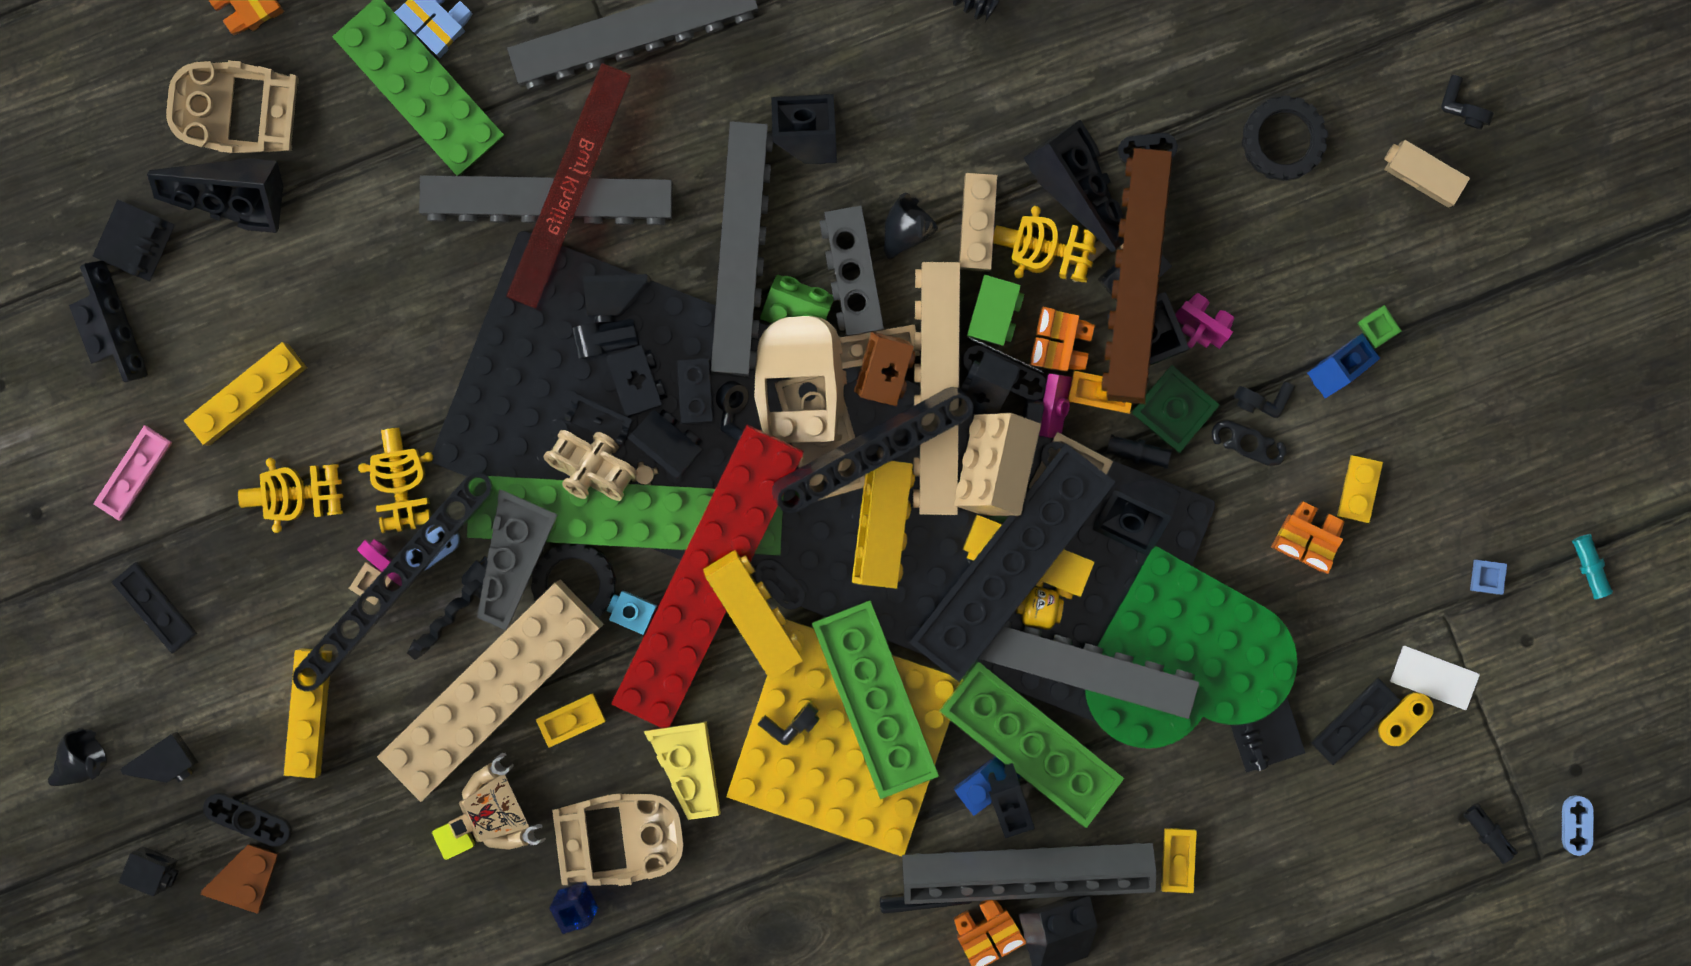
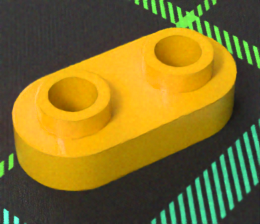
M1411 693L1404 697L1380 721L1378 734L1381 740L1390 746L1405 744L1432 717L1434 710L1432 701L1421 693ZM1417 703H1421L1423 706V711L1419 715H1415L1413 712V706ZM1394 725H1398L1401 728L1400 734L1396 737H1393L1390 733Z

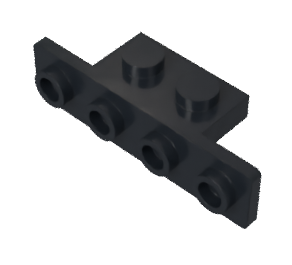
M100 260L81 265L80 269L90 296L69 305L91 364L114 356L122 380L125 383L147 377L148 373L144 360L139 352L133 331L128 323L106 262Z

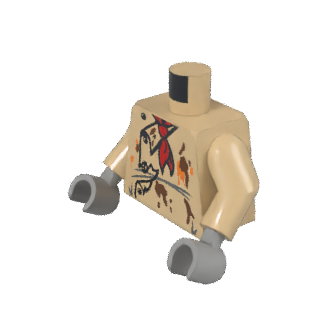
M501 753L492 763L473 773L462 791L463 799L459 802L464 815L448 822L456 839L472 832L477 842L483 841L489 848L506 850L528 844L537 845L546 840V838L540 840L535 838L534 830L543 826L537 824L529 827L507 781L505 774L513 768L514 764H511L509 767H503L500 764V760L507 755L506 753Z

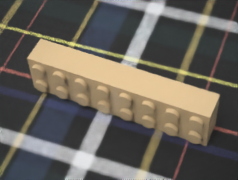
M560 579L522 614L377 758L422 802L604 624Z

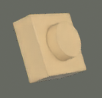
M365 562L349 589L361 596L382 571ZM387 576L385 583L388 588L392 580ZM374 596L366 599L373 605H377L379 602L378 598Z

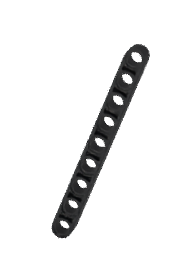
M477 472L467 476L304 658L293 672V682L298 689L307 692L318 689L487 501L493 492V484L488 476ZM476 478H482L487 485L485 493L481 496H474L470 492V483ZM454 502L463 503L466 509L465 515L459 520L452 519L448 512L450 505ZM438 525L444 530V538L441 542L434 544L430 542L427 534L432 526ZM412 549H418L423 555V561L418 567H412L407 563V554ZM390 573H397L402 579V585L396 591H391L386 586L385 580ZM371 596L378 598L381 604L379 612L374 615L367 613L364 608L366 599ZM349 620H353L359 625V633L355 638H348L343 632V626ZM327 644L334 645L338 650V657L333 662L326 661L322 656V649ZM305 668H311L316 672L317 679L312 686L305 685L301 680V673Z

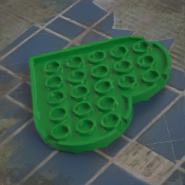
M1155 546L1097 647L1103 648L1102 655L1114 658L1115 652L1134 657L1132 663L1145 666L1146 661L1164 665L1163 672L1175 675L1177 669L1195 674L1193 681L1200 683L1190 719L1086 689L1085 695L1089 709L1096 722L1107 734L1117 741L1138 748L1164 747L1187 736L1198 725L1202 717L1217 723L1241 725L1260 720L1276 710L1290 693L1297 672L1296 647L1289 630L1272 611Z

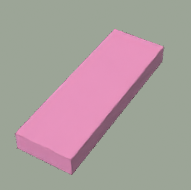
M144 425L93 504L115 519L122 521L173 442Z

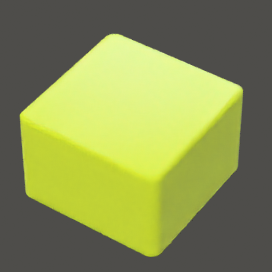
M448 823L432 831L445 860L471 849L475 845L471 833L456 839Z

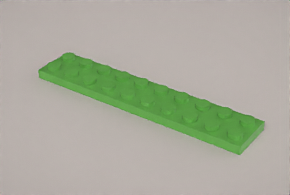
M488 476L493 484V492L468 521L467 538L492 539L499 489L558 514L547 542L686 550L715 489L628 484L623 491L624 497L622 500L616 501L590 486L587 498L581 499L572 495L563 487L562 483L564 480ZM476 478L470 483V492L474 496H481L485 493L487 485L482 478ZM779 506L755 554L780 555L783 510Z

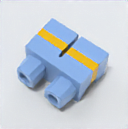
M407 0L394 13L439 58L465 32L462 27L473 15L461 1L447 13L441 6L445 0Z

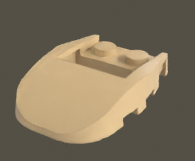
M228 60V62L222 63L207 61L187 64L175 73L169 85L166 110L168 125L173 134L185 143L218 150L219 152L246 154L292 151L291 144L299 78L293 74L287 76L276 73L269 68L248 65L240 61ZM235 78L264 81L258 142L229 140Z
M816 316L782 318L771 324L764 331L758 343L754 397L762 432L785 443L841 441L842 434H837L839 416L844 415L845 402H843L844 384H847L846 371H843L840 355L843 352L840 338L836 329L825 319ZM825 376L827 410L770 412L767 378Z
M619 793L597 797L552 810L562 885H568L569 882L587 883L588 886L631 885L632 882L665 875L674 869L681 859L683 835L680 817L675 807L661 796ZM619 807L627 868L593 872L585 811Z

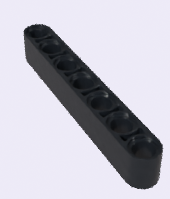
M957 387L946 388L780 478L772 487V496L784 512H798L965 421L973 412V403L961 389ZM962 398V404L958 409H949L954 399ZM933 413L934 420L932 423L922 425L923 417ZM906 429L907 432L903 439L894 440L896 431ZM879 444V449L874 455H866V450L870 445ZM851 459L849 468L843 471L838 470V465L842 460ZM822 474V482L816 486H811V478L814 475ZM790 489L796 490L791 500H782V495L785 491Z

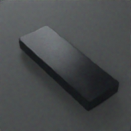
M138 562L132 564L112 581V584L171 654H174L198 634Z
M1376 678L1310 743L1331 765H1334L1401 700L1379 678Z

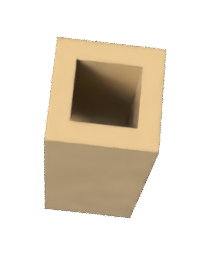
M1406 140L1402 141L1399 145L1393 144L1384 159L1388 162L1384 169L1385 171L1448 208L1455 205L1470 179Z

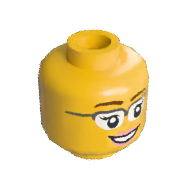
M1034 587L1018 607L1016 614H1022V623L1025 626L1050 630L1055 623L1059 624L1061 621L1064 600L1059 599V595L1055 590Z

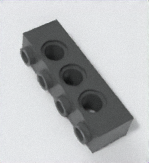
M862 205L824 212L825 220H820L822 238H829L831 250L825 251L828 270L834 269L836 281L831 282L834 301L840 300L842 312L836 313L839 331L846 330V336L884 330ZM842 233H849L853 236L855 243L852 248L843 250L837 246V237ZM855 264L859 267L860 275L856 280L849 281L843 277L842 269L845 265ZM854 294L863 296L866 301L864 309L859 312L852 311L847 304L849 297Z

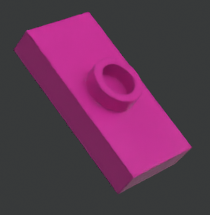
M1049 373L1043 399L1044 409L1039 436L1054 438L1057 432L1062 434L1064 418L1067 416L1070 408L1068 397L1072 377Z

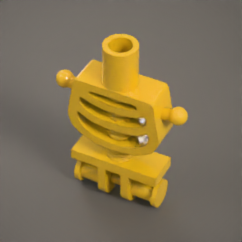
M1038 206L1032 207V216L1022 217L1019 230L996 225L993 234V244L1013 248L1012 263L1019 266L1014 272L1016 278H1022L1025 269L1033 273L1044 272L1049 268L1057 255L1058 257H1063L1059 273L1060 278H1067L1070 264L1076 265L1074 274L1071 275V279L1087 282L1088 268H1092L1093 262L1088 260L1089 254L1095 255L1097 250L1094 247L1097 237L1089 230H1083V241L1078 243L1076 241L1079 226L1072 225L1067 245L1059 244L1055 223L1049 218L1039 217L1041 209ZM1033 226L1039 229L1038 239L1033 237ZM1044 227L1052 232L1053 241L1045 239ZM1032 249L1034 251L1033 254L1026 259L1029 251ZM1073 252H1081L1082 256H1073ZM1041 253H1048V256L1042 262L1036 263Z
M400 427L381 430L385 453L372 455L370 465L361 463L358 466V470L361 473L370 472V481L375 489L395 494V503L376 506L377 512L393 510L394 517H379L381 532L385 533L387 530L393 529L401 532L403 531V525L410 524L411 530L417 529V525L425 524L431 517L429 509H426L425 512L415 513L414 506L430 504L429 498L409 501L408 493L406 492L416 488L424 481L426 473L423 463L431 462L433 454L427 452L420 456L417 449L403 450ZM403 455H408V456H407L406 458H404V459L401 458V456H403ZM385 458L390 459L388 462L383 461ZM414 460V465L410 469L403 471V465ZM378 466L389 467L392 473L380 472ZM418 471L417 478L411 484H405V477ZM378 477L392 479L393 488L382 485ZM407 508L408 517L401 518L400 509Z
M270 457L266 460L269 471L260 474L261 487L238 490L240 508L262 506L264 519L274 520V525L272 526L274 533L281 532V520L290 521L300 517L305 506V498H313L314 517L324 516L322 500H328L329 512H327V515L343 514L340 504L343 494H337L336 485L342 484V480H338L337 467H339V464L322 466L325 469L326 481H320L318 465L310 466L311 486L305 485L304 487L302 478L296 470L288 467L276 469V461ZM284 473L289 474L294 479L296 487H290ZM274 476L278 478L282 488L278 489ZM321 486H329L330 495H322ZM297 499V506L294 512L288 515L291 501ZM279 501H283L281 512L277 514Z

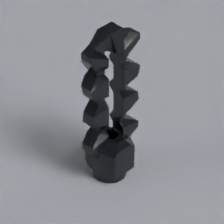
M484 556L481 561L476 560L461 577L462 584L464 585L461 590L462 596L454 598L444 609L445 615L436 618L429 626L430 633L423 634L418 640H413L407 654L414 660L425 654L431 645H435L442 636V630L445 626L453 624L456 614L460 609L467 607L473 601L474 595L481 598L488 562L487 556Z

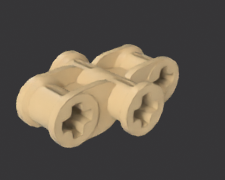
M561 430L558 434V441L552 450L547 451L544 455V460L550 466L570 476V478H565L562 485L569 493L581 499L587 498L589 494L588 489L591 486L607 497L621 501L624 497L623 491L630 480H634L638 475L635 468L630 464L611 455L617 452L619 446L611 437L600 432L594 434L593 443L589 444L574 434Z

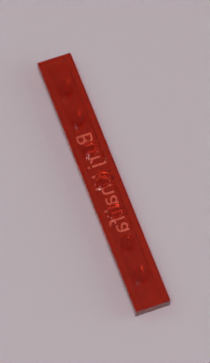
M601 64L506 297L535 309L537 308L632 77L630 74L606 64Z

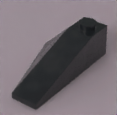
M1078 120L1026 155L1024 160L1039 184L1113 252L1124 242V238L1119 237L1120 219L1125 218L1119 203L1112 199L1107 184L1111 183L1108 173L1102 174L1097 161V157L1101 156L1098 147L1082 121Z
M244 158L149 170L147 173L154 199L186 210L197 208L209 212L210 218L219 221L221 217L238 222L237 227L249 231L277 233L279 229L283 182L276 160Z

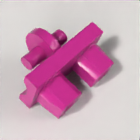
M1196 293L1189 301L1184 302L1176 312V318L1179 323L1184 325L1181 329L1182 332L1190 337L1187 342L1190 349L1196 342L1205 348L1211 343L1220 349L1233 333L1230 329L1234 317L1222 310L1216 314L1214 319L1204 313L1210 302L1199 293Z

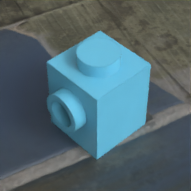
M623 590L620 596L613 595L607 612L612 613L610 621L644 635L658 605Z

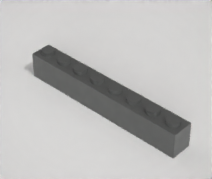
M657 0L507 47L518 84L520 87L527 86V90H531L545 85L544 80L555 76L557 80L570 78L575 75V70L584 67L587 68V71L604 67V61L616 58L617 62L633 58L635 51L646 48L647 52H652L664 48V42L676 39L677 43L688 41L695 37V32L706 30V33H713L724 29V23L733 20L736 21V24L748 22L754 19L753 14L759 13L756 0Z
M730 121L711 374L749 377V369L756 370L757 351H751L752 338L758 339L759 320L753 319L754 307H760L762 289L756 288V276H763L764 258L758 257L759 245H765L766 226H760L761 214H767L769 195H763V183H770L771 164H765L766 152H772L773 147L772 133H767L768 124Z
M420 175L419 213L427 216V221L435 222L446 221V216H459L460 222H478V217H490V222L508 223L509 217H521L522 223H540V218H555V220L562 222V224H571V218H584V224H603V219H615V224L634 225V219H647L646 225H665V220H672L673 182L672 180L572 178L579 181V183L572 182L576 188L575 191L571 183L563 185L565 182L572 181L567 178ZM561 187L575 192L574 194L570 192L565 193V196L572 198V201L563 196L565 190L561 189ZM561 200H563L561 202V206H563V204L566 201L570 203L568 210L563 209L559 206ZM552 208H555V209H558V210H560V211H563V212L566 213V215H565V214H562V213H560V212H557V211L553 210ZM555 214H556V215H559V216H561V217H564V219H561V218L556 217V216H554V215H555Z
M1007 621L978 658L1190 719L1200 683L1193 681L1195 674L1177 669L1175 675L1163 672L1164 665L1146 661L1145 666L1132 663L1134 658L1132 656L1115 652L1114 658L1102 655L1103 648L1085 643L1084 649L1071 646L1073 639L1054 635L1053 640L1041 637V630L1024 626L1023 632L1011 629L1012 622Z
M1153 843L902 855L905 904L1152 893L1156 891V865Z

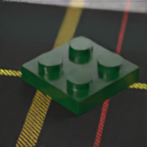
M1170 365L1147 393L1146 404H1138L1131 414L1180 453L1219 407V404L1173 365Z

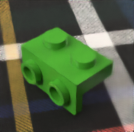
M776 275L760 319L772 324L782 318L816 316L826 320L834 301L833 295L828 294L822 288L810 287L799 283L793 277Z

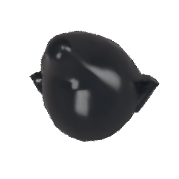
M903 193L899 196L886 219L884 253L890 260L894 259L902 251L929 240L938 230L936 222L917 205L920 201L917 198L910 197L908 193Z
M78 728L76 731L68 732L61 738L57 746L54 770L48 778L50 786L81 783L88 779L93 780L100 775L103 767L106 766L107 755L100 743L95 739L96 732Z

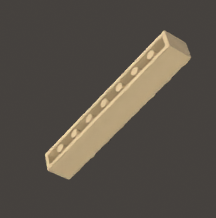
M922 262L921 269H915V288H921V301H915V320H921V332H915V351H921L920 364L914 363V382H920V395H914V406L946 388H959L960 262ZM959 398L951 402L950 410L959 408ZM934 414L925 415L922 419V425L932 423ZM958 425L921 444L920 458L913 459V472L915 477H919V489H913V508H919V514L958 515V507L954 506L956 487L958 485Z

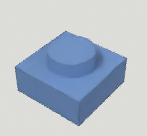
M1474 560L1470 591L1503 595L1507 564Z

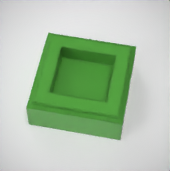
M1385 305L1357 322L1374 349L1401 332V329Z

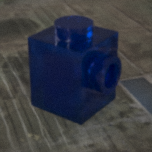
M586 882L558 890L549 907L562 934L581 930L591 925L598 910V906Z

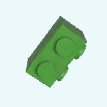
M984 275L966 337L1001 347L1004 346L1005 341L1011 342L1016 324L1011 323L1013 311H1020L1024 294L1019 292L1021 285Z

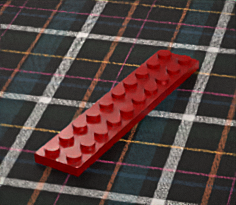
M748 424L746 425L612 700V705L662 729L670 727L726 613L725 607L706 579L703 569L736 550L740 558L746 555L751 562L778 507L772 496V487L780 478L796 470L804 451Z

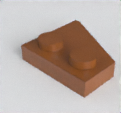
M249 843L201 891L200 895L258 914L261 910L279 853Z

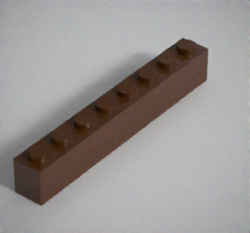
M1134 148L1133 158L1127 157L1126 176L1131 177L1130 188H1124L1122 207H1127L1126 219H1120L1119 237L1124 238L1123 249H1117L1115 268H1121L1119 280H1113L1112 298L1117 299L1116 311L1110 310L1108 329L1114 330L1113 341L1106 342L1105 360H1110L1109 373L1103 372L1101 391H1107L1108 401L1146 404L1173 160L1172 151Z

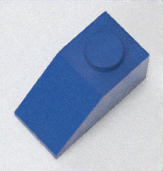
M1362 333L1321 361L1307 374L1312 379L1314 386L1321 392L1324 398H1327L1355 380L1377 362L1380 357Z
M993 757L954 787V791L973 816L992 803L989 791H992L988 780L989 774L993 772L998 781L1006 778L1005 764L996 757Z

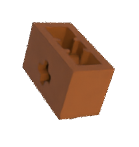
M871 331L854 392L861 398L897 406L899 398L902 399L906 391L907 383L904 379L907 369H911L915 360L914 346L907 340ZM889 365L892 367L891 372L886 371L882 373L883 368H888Z

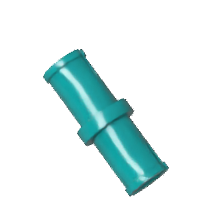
M1586 534L1573 539L1572 543L1582 565L1580 571L1586 575L1593 598L1600 599L1612 594L1613 590L1603 569L1605 566L1604 560L1598 556L1592 535Z

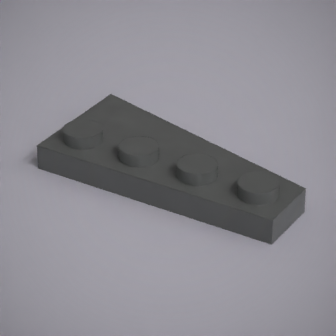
M499 489L498 505L494 518L493 534L477 618L504 630L509 628L558 514Z

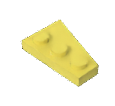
M707 722L644 731L657 754L661 767L664 768L672 783L671 787L687 819L719 816L721 811Z

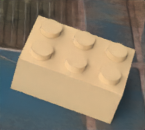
M1013 413L974 415L973 422L969 428L970 436L967 450L962 460L963 468L960 481L956 487L954 506L983 516H1021L1041 424Z

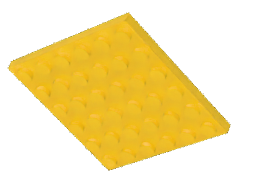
M786 619L787 624L784 625V629L788 635L794 632L800 641L803 649L799 653L803 661L771 681L767 676L726 797L902 857V855H905L929 781L880 799L814 628ZM892 655L935 765L950 722L939 710L962 680L958 682L947 673ZM808 701L819 709L816 715L820 719L809 733L803 730L789 745H782L757 725L760 719L766 715L785 730Z

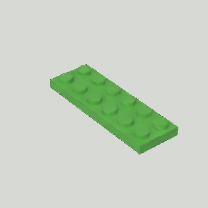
M372 0L332 36L456 176H461L505 136L384 0Z
M866 601L812 622L880 799L939 777L871 601Z
M976 662L939 710L941 714L1005 765L1013 763L1016 773L1084 828L1088 827L1124 780L1121 775L980 662Z

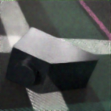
M175 732L126 764L120 771L123 775L165 783L176 779L179 783L194 773L191 767L197 764L198 761L180 734Z

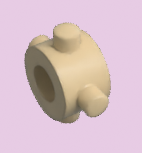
M643 461L637 463L638 468L636 471L638 475L632 482L637 481L640 484L651 485L654 475L658 474L657 468L652 469L649 466H644Z

